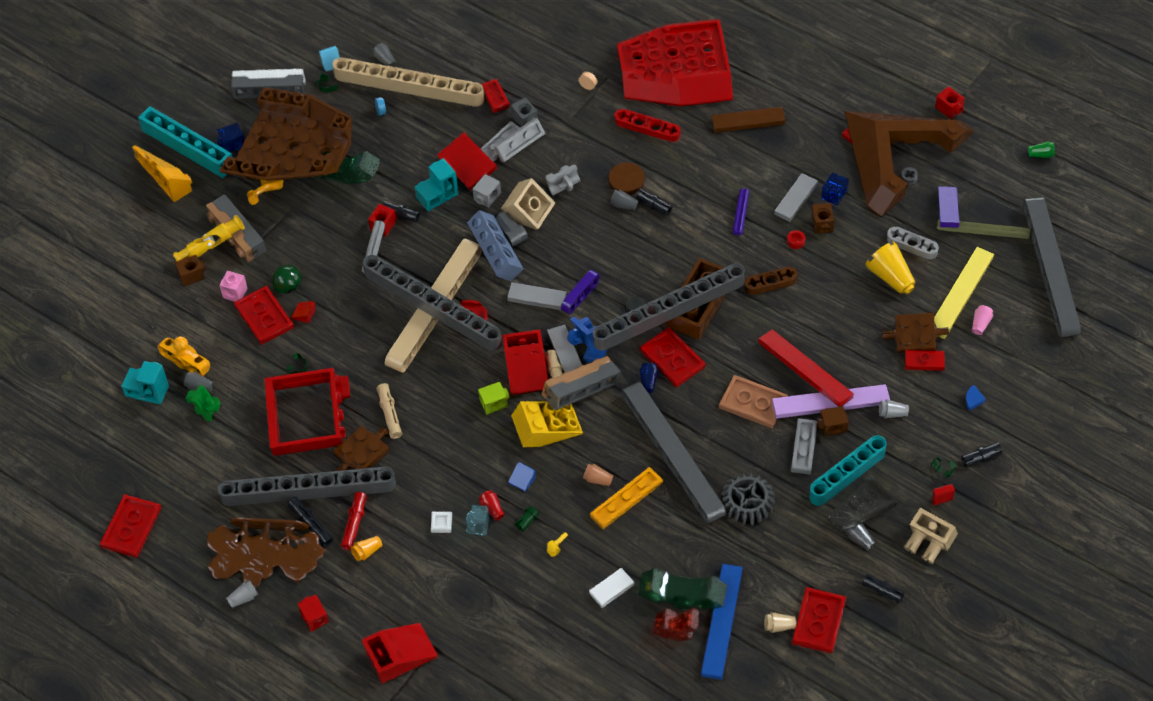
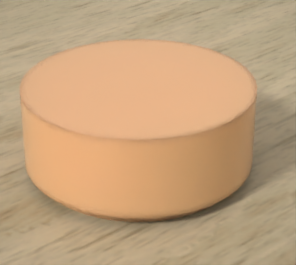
M584 72L579 77V83L583 88L592 90L597 84V79L592 73Z

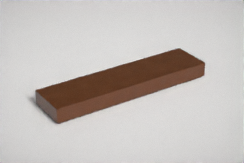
M782 107L716 114L711 117L714 133L785 124Z

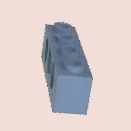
M479 210L467 224L497 277L512 281L524 268L494 216Z

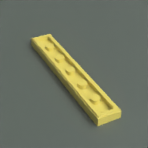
M979 247L975 249L934 317L937 328L948 327L950 332L994 257L993 253ZM939 335L938 337L945 339L947 335Z

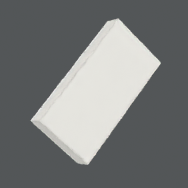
M620 568L589 590V594L603 608L634 586V581Z

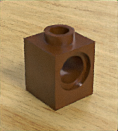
M831 203L812 205L811 218L815 234L833 232L834 216Z
M196 255L175 262L184 287L205 279L203 273L206 271L205 265L202 260H198Z
M844 406L820 411V418L817 419L819 430H823L825 437L848 432L849 421Z

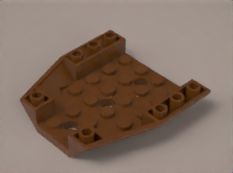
M264 87L257 99L261 111L237 157H227L220 169V173L265 181L336 173L351 145L353 118L312 95Z

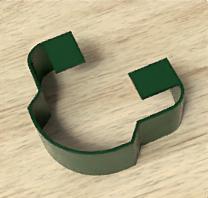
M320 74L318 88L321 92L329 93L330 91L338 90V83L328 88L319 86L323 78L324 82H328V75Z
M300 353L293 354L294 360L301 358L303 363H306V366L300 371L295 370L293 372H289L293 369L292 365L286 367L288 374L306 372L308 369L306 359L302 358Z
M936 456L931 462V466L940 474L943 467L939 462L942 460ZM951 460L948 462L951 471L947 470L943 475L945 477H950L955 471L956 464Z

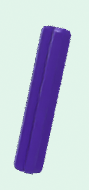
M741 188L739 190L733 225L734 235L741 236L743 233L749 198L748 189Z

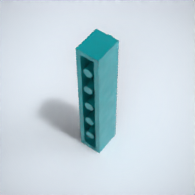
M151 106L138 117L144 133L221 178L227 175L220 173L225 159L232 157V154Z

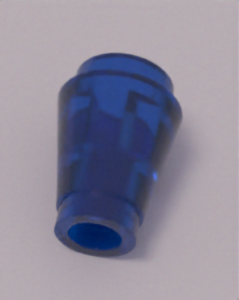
M643 363L639 369L641 383L648 393L654 392L659 370L654 363Z

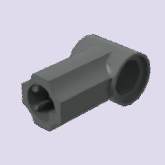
M503 211L495 218L511 247L528 239L525 228L521 224L518 225L508 212Z

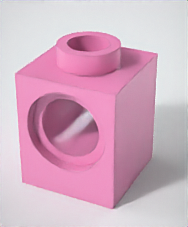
M230 271L226 272L219 285L223 298L235 302L242 299L248 289L245 276Z

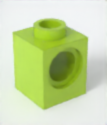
M500 382L478 389L479 400L486 415L508 407L507 399L510 398L506 388L502 387Z

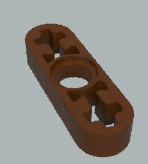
M784 267L752 275L746 278L744 288L748 294L756 295L792 286L797 282L798 273L793 267ZM774 278L776 282L769 284L766 282V279Z

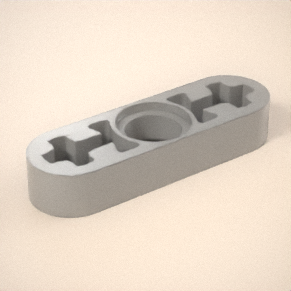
M892 227L887 232V242L891 245L894 241L900 249L925 259H934L938 255L939 246L935 241L899 227ZM910 240H914L918 244L915 246H911L907 242Z

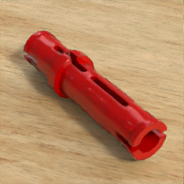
M356 492L352 507L349 508V518L340 545L344 550L351 551V547L354 546L361 518L364 517V505L367 499L365 493Z

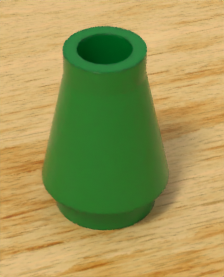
M1046 141L1028 146L1029 157L1051 159V157L1055 156L1054 142Z

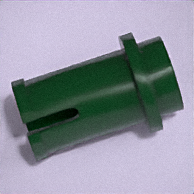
M532 506L525 508L524 514L514 523L516 528L522 532L525 531L533 520L538 519L539 512Z

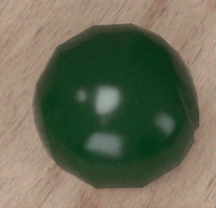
M293 265L280 266L273 274V287L276 291L286 294L291 289L296 290L302 280L301 273Z

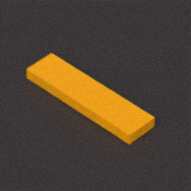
M650 467L593 510L590 513V517L604 530L663 483V479Z

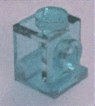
M472 505L466 517V524H468L467 534L487 535L489 523L488 506Z

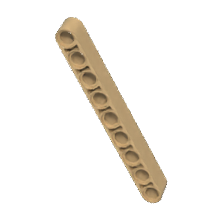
M337 58L332 64L334 76L339 81L470 106H480L484 103L483 86L479 83L347 58Z
M463 239L431 288L452 300L482 253L480 245L468 239ZM417 308L387 354L385 366L404 373L438 320Z

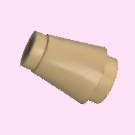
M771 612L765 615V630L774 633L795 629L796 618L795 616Z

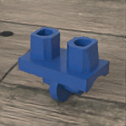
M576 317L571 318L570 321L574 324V329L568 332V342L572 345L583 342L590 350L595 348L593 345V330L597 326L592 327V323L587 317L578 320Z

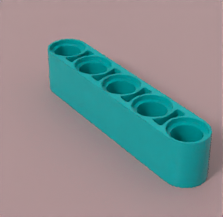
M878 435L871 437L815 480L810 487V502L816 506L825 504L882 460L885 456L887 445L885 438Z

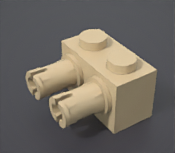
M920 508L910 523L913 534L904 548L907 551L911 550V553L915 554L922 541L927 539L931 543L922 555V558L925 561L929 560L928 562L933 564L940 550L945 549L948 551L958 535L956 527Z

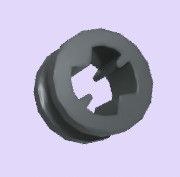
M911 167L905 168L901 173V179L908 183V185L916 183L918 177L917 170Z

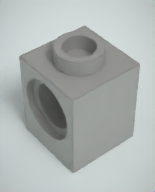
M486 174L473 188L474 200L478 204L490 207L501 194L500 181Z

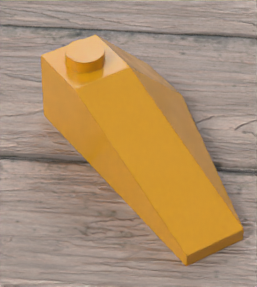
M136 145L132 147L135 158L173 202L192 192V180L188 174L184 175L180 169Z

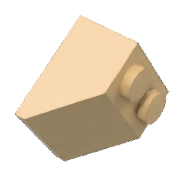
M530 178L518 182L501 209L504 212H508L515 222L538 230L555 205V202Z

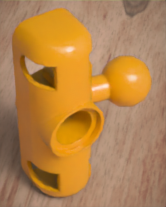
M179 336L175 339L165 338L158 345L159 353L174 362L181 369L192 373L195 371L202 376L210 369L209 360L197 354L195 349L188 345V341L184 337Z

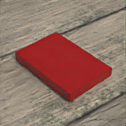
M465 133L461 134L437 154L440 160L444 158L456 172V177L470 191L473 190L485 174L489 176L498 169L497 165Z
M267 286L234 302L235 308L261 345L294 328V324Z
M670 327L639 347L640 352L676 388L706 367V363Z
M124 494L100 542V547L138 558L162 508L161 505Z
M806 587L792 644L833 654L846 596Z

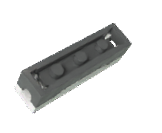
M303 69L233 71L231 88L234 99L258 98L264 87L305 93Z

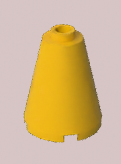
M894 241L892 245L888 243L878 249L872 255L874 259L871 262L869 260L866 261L865 265L871 272L900 294L905 293L907 295L914 290L916 282L898 245Z

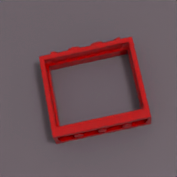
M334 368L264 378L270 449L273 456L337 447L343 443V438H346L345 427H341L344 413L343 409L339 407V403H342L341 391L338 392L337 386H341L340 376L335 374ZM330 382L335 435L280 443L276 390Z

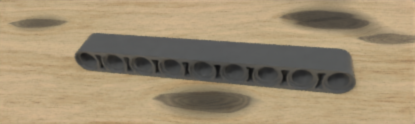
M1044 197L1024 199V213L1030 228V235L1059 337L1080 335V322Z
M368 255L363 259L365 276L371 281L484 348L495 351L501 347V331L495 325L375 255Z
M737 263L731 264L595 327L593 330L594 347L601 351L607 350L742 287L745 278L744 267Z
M641 382L622 389L621 393L626 404L704 521L709 524L725 516L726 510L722 502Z
M377 467L229 480L220 483L218 493L224 505L236 506L290 501L295 497L299 500L350 496L355 495L356 492L365 494L390 492L396 487V479L392 468Z

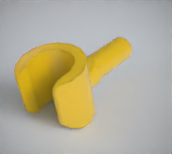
M566 532L557 540L548 542L547 552L551 557L556 556L560 552L558 545L568 536Z

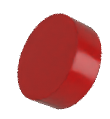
M794 230L787 235V245L790 248L800 249L805 245L806 237L803 232Z

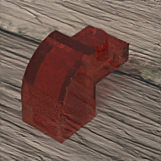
M691 608L679 614L670 609H665L655 616L653 634L669 640L692 639L693 631L699 625V611Z

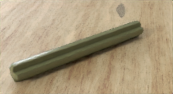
M939 220L937 222V229L943 231L1029 239L1030 228L959 221V228L940 227Z

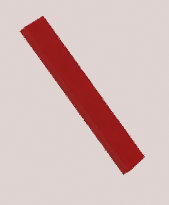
M773 329L758 339L760 345L838 407L853 399L854 393Z

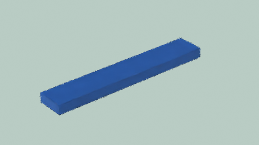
M722 564L701 672L702 677L722 680L743 567Z

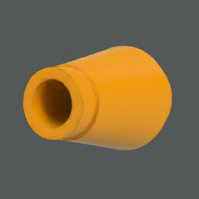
M378 536L356 542L351 547L352 554L357 561H365L382 547V542Z

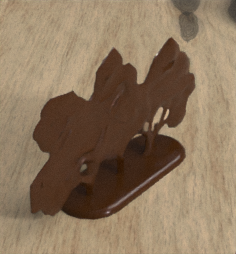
M232 518L230 523L233 526L242 528L239 532H231L228 527L220 525L214 532H209L207 537V546L217 553V556L208 565V569L212 572L211 575L216 579L230 578L240 570L243 573V581L245 583L251 581L255 588L261 583L262 579H267L272 575L273 567L279 566L286 577L299 582L308 572L317 567V559L322 558L325 549L319 545V536L315 532H308L301 538L293 534L292 531H305L309 529L307 523L295 520ZM247 529L263 530V534L250 537ZM269 530L285 531V536L279 541H272L269 539L268 533ZM242 535L241 541L238 542V536ZM290 537H291V541H294V540H295V542H296V544H297V548H292V547L290 546V544H289V538H290ZM286 539V544L282 545V541ZM299 540L304 541L303 545L299 543Z

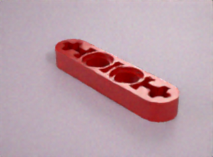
M619 109L615 112V124L620 127L669 142H676L680 139L681 129L676 124L627 109ZM638 120L644 122L642 125L635 124ZM657 125L660 126V129L653 130L651 127Z

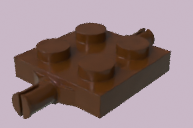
M934 312L895 315L896 325L894 331H883V339L895 338L897 353H905V350L936 351L937 336L949 335L948 327L937 328Z
M360 426L334 450L335 456L343 462L335 471L372 468L390 451L389 446L381 441L388 434L387 429L382 427L376 434H373Z

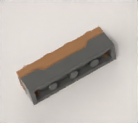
M225 194L206 205L208 211L206 214L207 218L211 223L214 222L216 227L221 223H227L233 219L234 215L241 219L245 229L235 232L227 240L230 246L234 245L240 258L244 257L249 263L267 252L264 240Z
M608 356L596 359L592 363L581 365L575 370L567 371L556 378L548 379L544 384L542 396L554 410H558L616 385L621 371Z

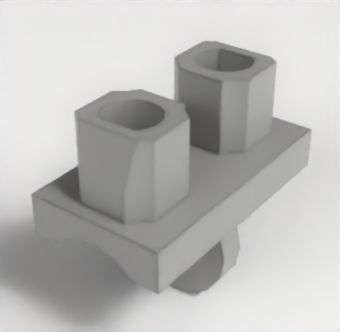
M565 165L560 169V172L556 174L550 173L545 176L550 194L552 195L565 189L571 191L573 190V185L580 182L577 166L575 165L570 167Z

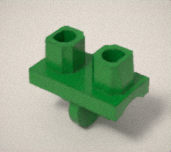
M199 385L197 390H190L186 396L187 402L195 406L194 411L196 414L202 415L205 421L211 422L212 414L219 410L220 400L215 396L212 397L202 385Z

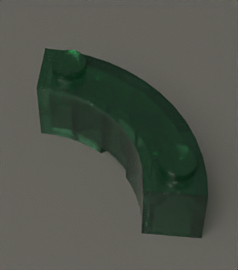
M365 151L359 155H352L351 158H344L336 173L314 177L343 184L363 183L374 177L381 160Z
M653 568L641 574L637 595L658 604L661 601L672 603L673 608L689 610L690 606L701 607V610H710L723 607L727 584L715 576L683 578Z

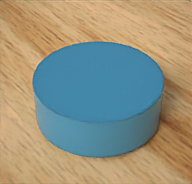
M382 97L375 98V108L378 116L386 114L385 102Z

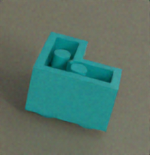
M444 158L428 167L430 178L415 186L416 198L428 212L458 195L456 172Z
M144 361L141 368L129 369L121 387L125 397L161 405L169 384L162 365L157 362Z

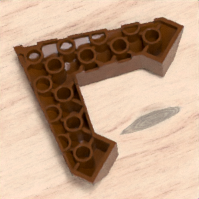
M845 111L850 138L853 142V151L861 176V184L866 197L867 208L880 218L905 197L908 183L893 172L890 144H893L894 141H904V144L929 141V143H937L949 153H952L974 133L973 129L960 120Z

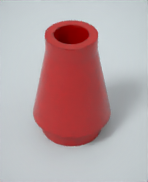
M492 490L486 491L478 498L480 501L479 505L495 521L504 517L505 514L498 497Z

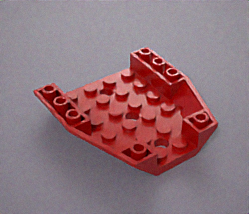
M719 19L665 24L616 43L625 99L675 106L733 100L731 72ZM704 49H711L712 51L705 52ZM672 52H673V53H676L677 55H675V56H670L669 53H672ZM637 56L641 57L640 60H635L633 58Z

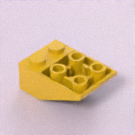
M520 401L511 415L523 447H541L582 435L583 433L572 404L554 410L547 401Z

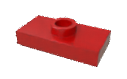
M497 79L481 84L493 113L510 108V103Z
M905 350V370L944 371V351Z

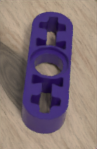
M593 270L588 271L563 300L561 310L569 315L572 314L596 287L600 280V274Z

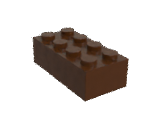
M699 258L681 287L724 267ZM727 294L665 322V326L700 340Z

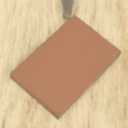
M734 375L719 403V409L773 429L778 418H775L772 398L788 397V395Z

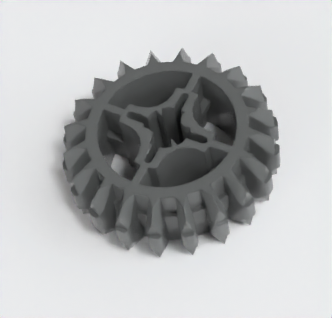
M743 473L742 478L735 475L734 480L729 479L728 485H724L721 492V502L726 513H728L729 519L735 517L734 521L737 523L739 520H742L743 525L746 524V521H750V524L753 525L754 520L760 523L762 518L767 519L768 513L772 512L775 505V494L772 491L771 485H767L766 479L761 481L760 475L754 478L752 473L749 477H746ZM755 492H758L763 497V499H760V496H758ZM732 498L740 504V507L733 502Z

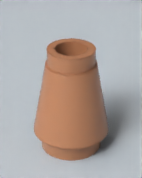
M588 464L583 479L589 483L610 486L614 475H611L595 464Z

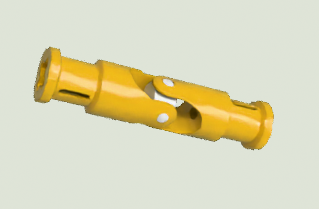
M234 215L233 219L227 223H221L204 234L202 238L187 244L186 248L180 252H174L173 255L176 261L196 255L198 258L206 253L207 250L231 238L235 232L240 229L244 230L245 226L241 219ZM212 235H218L219 239L214 241Z

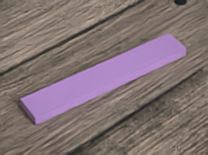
M886 384L849 389L854 393L853 399L842 406H844L845 410L879 406L880 401L890 400ZM822 393L772 398L775 418L820 413L821 410L838 407Z

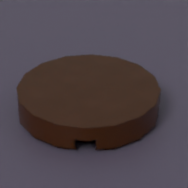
M620 163L610 170L609 184L615 190H622L630 195L636 193L637 190L642 189L644 186V171L634 163Z

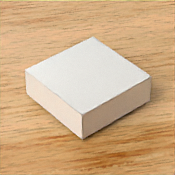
M432 512L431 533H451L452 512Z

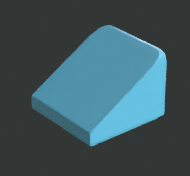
M336 46L319 51L325 71L333 70V61L340 58Z

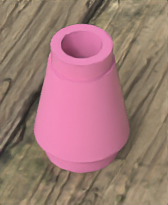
M980 305L975 309L972 326L974 334L982 335L993 318V310L990 307Z

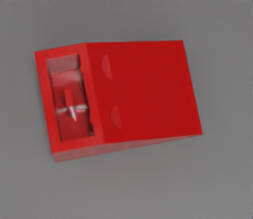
M540 329L503 334V347L511 395L543 391L548 376Z
M421 623L382 630L362 639L364 651L381 684L438 657Z

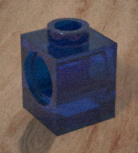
M238 123L217 130L219 137L216 140L220 147H223L228 152L242 147L245 140Z
M832 172L822 187L821 199L838 206L848 190L849 179Z

